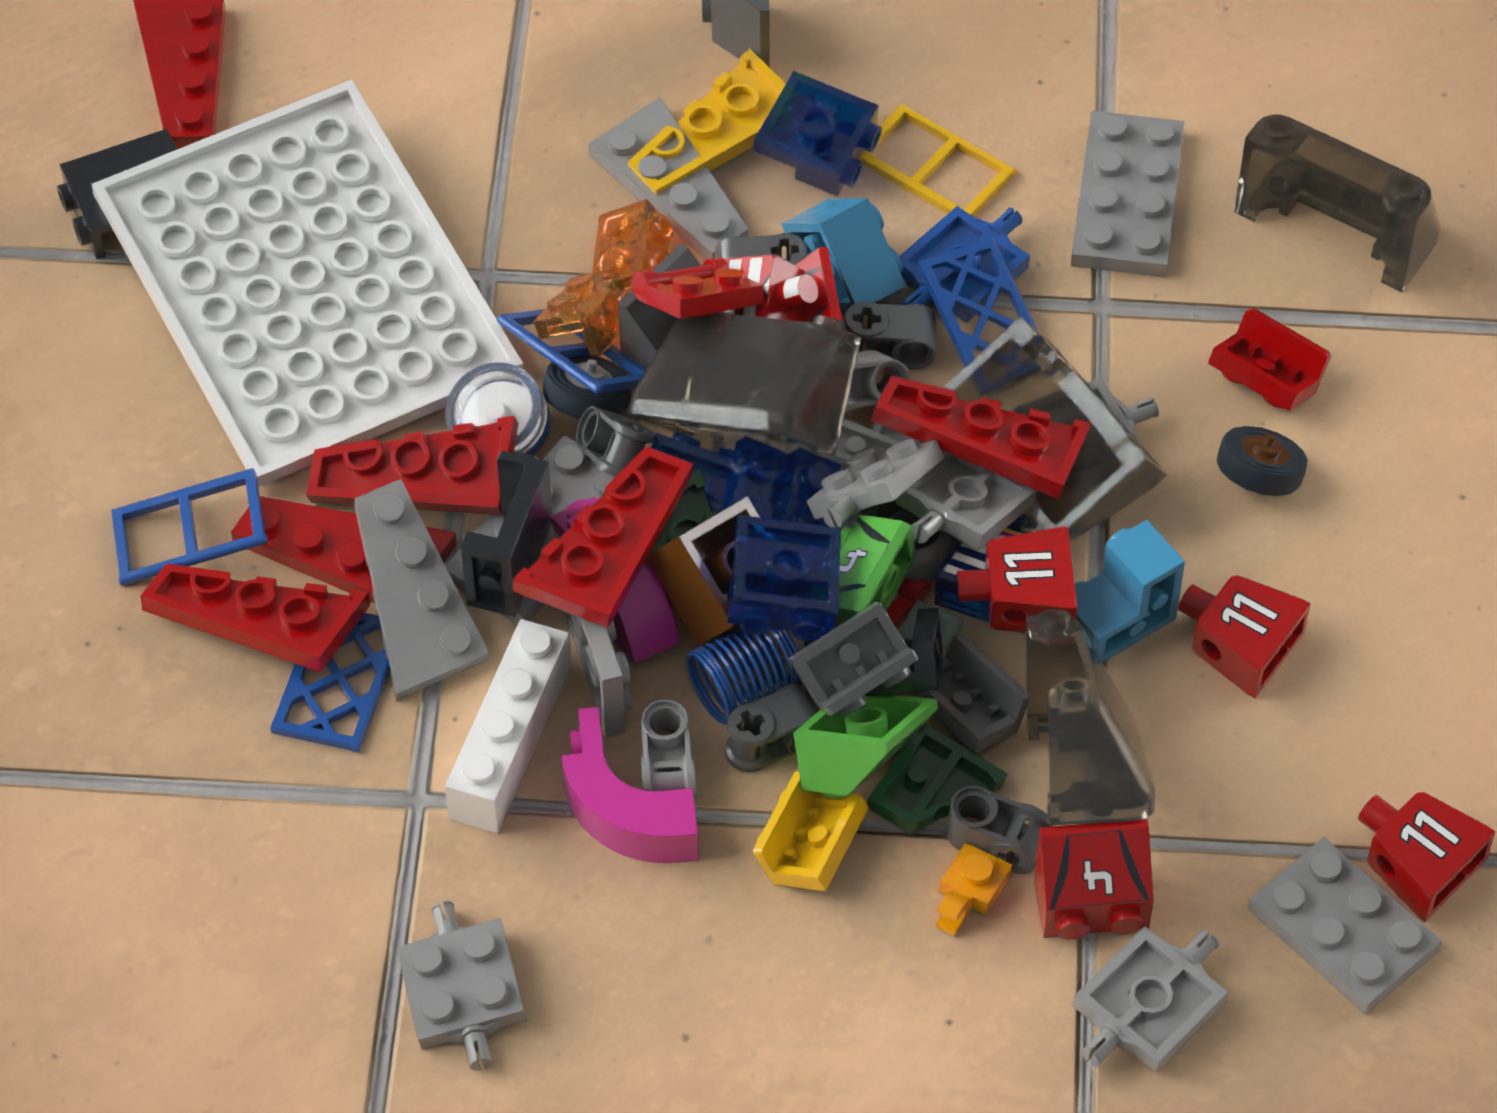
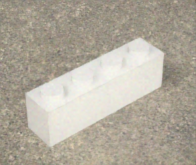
M520 619L446 782L445 792L450 820L499 833L571 669L569 632Z

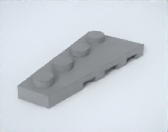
M659 97L590 142L589 156L706 260L715 258V246L719 241L732 236L749 237V229L707 166L657 195L628 166V161L666 126L675 127L683 133L685 147L674 158L663 159L656 155L642 158L638 165L642 176L659 180L699 157V154ZM673 135L659 150L668 151L676 148L679 145L678 138Z
M399 479L355 498L354 506L365 559L369 567L386 658L389 662L395 701L487 661L489 651L402 480Z

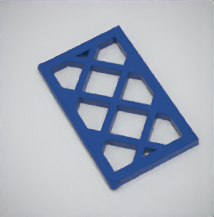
M993 237L918 261L916 265L975 391L1053 367L1054 363ZM988 252L998 272L996 278L971 267L974 256ZM945 266L959 273L952 291L940 286L933 269ZM966 276L991 287L984 306L958 295ZM999 291L1010 297L1019 316L1017 322L991 310ZM954 305L980 317L973 335H969L961 330L952 311ZM987 320L1012 331L1005 351L979 339ZM1019 335L1030 340L1038 358L1026 361L1012 354ZM976 349L1000 360L997 371L982 375L973 356L974 350Z
M365 613L356 624L358 626L353 628L341 644V646H344L355 640L365 656L364 659L340 670L334 659L331 658L326 665L331 675L308 686L303 682L307 668L298 664L294 665L271 724V733L346 749L356 753L360 751L390 670L385 649L373 653L363 637L375 630L382 631L378 615ZM373 668L376 675L370 691L357 697L347 679ZM338 684L349 702L323 714L313 696ZM303 700L315 717L302 725L287 722L292 706ZM353 712L357 713L359 721L353 736L335 733L330 725L331 723Z

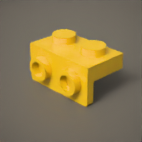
M795 771L786 789L781 793L778 804L763 832L758 836L753 854L773 885L826 891L869 807L860 794H851L843 798H828L820 792L804 791L801 788L799 771Z

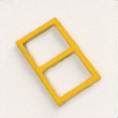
M900 104L853 152L854 160L946 214L958 205L924 186L923 183L956 149L961 150L998 172L997 176L963 209L973 217L1017 172L1011 166L903 104ZM904 118L946 142L912 177L905 175L870 154Z

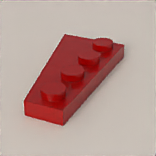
M133 0L163 130L168 129L177 149L215 135L226 16L225 1Z
M646 446L605 487V493L591 507L586 505L574 517V524L559 539L554 537L541 550V557L529 569L524 567L513 578V592L608 628L692 477L693 463Z
M260 496L268 543L247 550L350 593L351 589L369 591L370 602L375 604L369 567L366 563L355 513ZM249 507L231 531L233 541L253 535ZM426 527L443 562H445L457 544L456 532Z

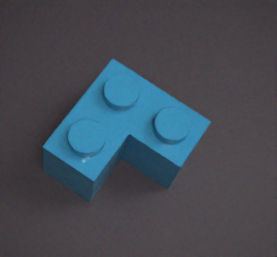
M868 198L827 199L781 223L785 233L794 234L805 242L807 248L806 256L817 248L828 247L840 311H847L852 305L859 302L875 303L906 286L901 275L903 270L901 260L895 250L889 247L883 234V218L879 210L870 203Z
M1148 520L1131 529L1123 528L1116 532L1106 543L1102 573L1087 582L1079 581L1075 583L1077 615L1074 637L1069 638L1094 667L1104 663L1177 618L1185 561Z

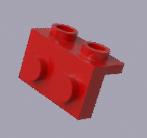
M1250 308L1245 311L1237 333L1213 348L1208 364L1221 371L1223 376L1229 381L1243 384L1259 393L1268 404L1290 412L1316 394L1331 359V353L1261 311Z

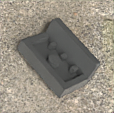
M876 601L788 659L821 712L829 716L838 713L840 717H844L862 707L867 702L864 695L875 687L882 684L884 688H889L909 676L911 670L908 666L919 658L914 649L907 647L882 604Z
M959 634L952 638L947 655L943 658L938 690L909 692L912 697L937 699L938 710L933 716L975 754L1018 733L1030 701L1029 693L964 634Z

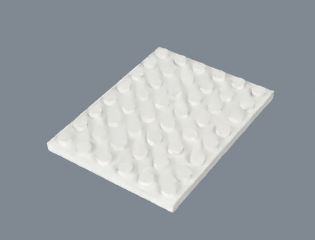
M352 79L92 184L95 199L246 470L254 468L256 471L259 487L312 465L315 449L370 440L457 402L461 393L472 382L482 376L495 372L523 374V362L497 322L496 317ZM480 381L476 383V388L481 386L485 382Z

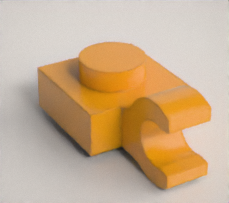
M965 842L940 881L939 893L945 895L937 909V912L942 915L936 923V928L955 936L971 909L987 915L1011 877L1012 864Z

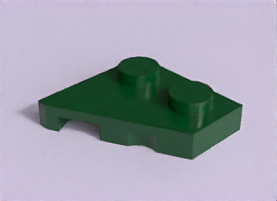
M925 723L902 749L869 796L867 805L871 811L908 834H912L948 816L952 797L958 790L967 786H979L994 793L1002 788L1008 773Z

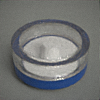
M488 363L470 370L454 385L446 403L445 418L449 431L453 430L452 426L473 422L475 426L497 423V418L514 415L519 422L514 449L515 454L527 453L534 455L547 438L551 424L549 404L537 383L525 370L509 363Z

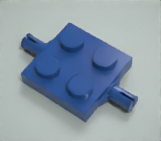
M956 206L899 256L903 267L901 272L902 278L917 289L908 298L903 300L900 305L919 304L927 307L930 303H934L916 265L919 260L984 241L990 237L995 239L1015 281L1029 268L1030 255L1012 244L1007 237L1010 232L1022 224L1023 220L1017 210L1014 213V208H1008L993 223H989L973 217L959 206ZM989 253L974 256L970 266L996 278L998 272ZM945 266L933 269L940 286L952 291L959 273ZM966 276L958 295L984 306L991 287ZM956 305L953 306L952 311L954 315L965 323L975 316V314Z

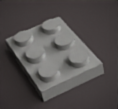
M565 612L595 706L599 707L600 721L605 736L609 737L625 733V711L632 710L631 697L627 682L631 681L624 652L616 653L612 642L617 639L614 622L612 620L607 628Z
M1325 837L1252 896L1249 901L1248 910L1365 1015L1436 955L1442 943L1440 938Z

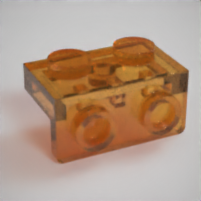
M648 199L599 215L590 290L600 300L632 290V277L635 272L653 270L670 253V244L673 240L672 225L665 215H661Z
M582 274L568 280L565 283L566 287L564 290L547 302L546 309L533 323L539 339L582 332L590 355L592 357L600 356L620 335L618 303L629 291L625 289L621 274L593 278L592 274Z

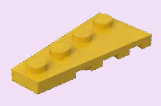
M749 48L739 58V65L730 73L724 72L713 82V89L700 101L696 99L683 110V117L677 122L699 154L698 158L659 180L642 176L638 169L642 158L650 155H656L663 159L674 158L685 147L683 133L675 127L666 126L628 161V166L657 195L706 166L709 171L716 169L806 117V103ZM673 135L678 138L679 145L676 148L668 151L659 150Z

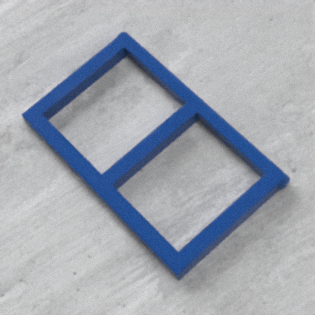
M560 307L501 314L497 318V322L596 394L654 386L656 383V375ZM557 321L585 342L551 347L524 328L523 325ZM604 354L631 375L596 380L567 358Z
M254 468L111 510L119 568V583L121 586L157 576L166 563L192 566L268 543L257 473ZM246 485L253 535L198 551L191 501ZM179 504L186 555L131 571L125 520Z

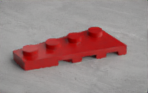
M895 376L890 377L871 418L873 422L923 443L937 440L941 451L1056 499H1059L1092 424L1074 419L1072 426L1050 421L1051 413L1031 408L1028 415L1000 409L1001 401L984 397L972 402L957 399L954 390Z
M513 415L497 418V423L475 426L472 422L452 426L453 430L426 435L424 431L404 434V439L386 442L372 439L315 449L306 496L311 503L354 506L355 498L401 479L417 510L502 515L497 458L500 451L514 453L519 422Z
M167 563L140 596L142 611L318 672L324 669L370 607L369 591L351 589L349 596L328 593L327 585L306 583L304 589L277 586L276 578L256 576V579L239 581L232 580L230 572Z

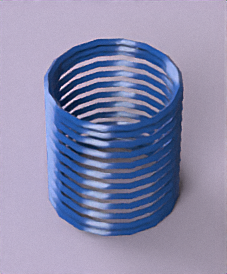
M765 612L757 616L754 621L749 620L747 625L743 623L740 628L735 627L733 632L728 631L725 636L720 635L718 640L713 639L711 643L706 642L704 647L699 646L698 649L690 651L686 657L688 674L699 699L710 715L717 722L728 725V719L732 711L739 707L737 702L740 703V706L747 704L744 698L748 700V703L772 694L785 685L799 684L801 686L803 684L788 659L799 652L796 644L783 624L774 615ZM764 624L770 629V631L778 641L788 663L790 675L787 673L781 654L773 639L766 631ZM752 634H753V635L755 636V638L757 639V642H758V644H759V646H760V649H759V647L756 645V643L754 642ZM745 638H746V639L748 640V642L750 643V646H751V648H752V650H753L754 655L752 654L751 650H750L749 647L747 646L746 641H745ZM738 642H739L740 645L743 647V650H744V652H745V654H746V657H747V659H748L750 665H751L752 668L754 669L755 673L757 674L760 683H759V682L756 680V678L754 677L750 665L748 664V662H747V660H746L744 654L741 652V650H740V648H739ZM731 646H732L733 649L735 650V652H736V654H737V656H738V658H739V661H740V663H741L743 669L745 670V672L747 673L748 677L750 678V681H751V683H752V686H751L750 683L747 681L746 676H745V674H744V672H743V670H742V668H741V666H740L738 660L736 659V657L734 656V654H733V652H732ZM724 650L728 654L736 673L738 674L744 685L745 690L740 685L734 670L732 669L730 663L726 659ZM717 654H718V656L720 657V659L722 660L723 665H724V667H725V669H726V671H727L729 677H730L731 680L733 681V683H734V685H735V687H736V690H737L738 694L736 693V691H735V690L733 689V687L731 686V683H730V681H729V679H728V677H727V675H726V673H725L723 667L721 666V664H720L719 661H718ZM695 657L697 659V664L700 673L708 689L710 690L715 700L719 703V705L727 712V716L719 710V708L715 705V703L711 700L709 694L707 693L698 674L697 666L695 663ZM764 657L766 658L767 662H768L769 665L771 666V668H772V670H773V672H774V675L770 672V670H769V668H768V665H767V663H766ZM757 661L759 662V664L761 665L762 669L764 670L767 679H766V678L763 676V674L761 673V670H760V667H759ZM704 667L710 673L715 685L717 686L721 694L722 699L718 696L717 692L712 686L705 672Z

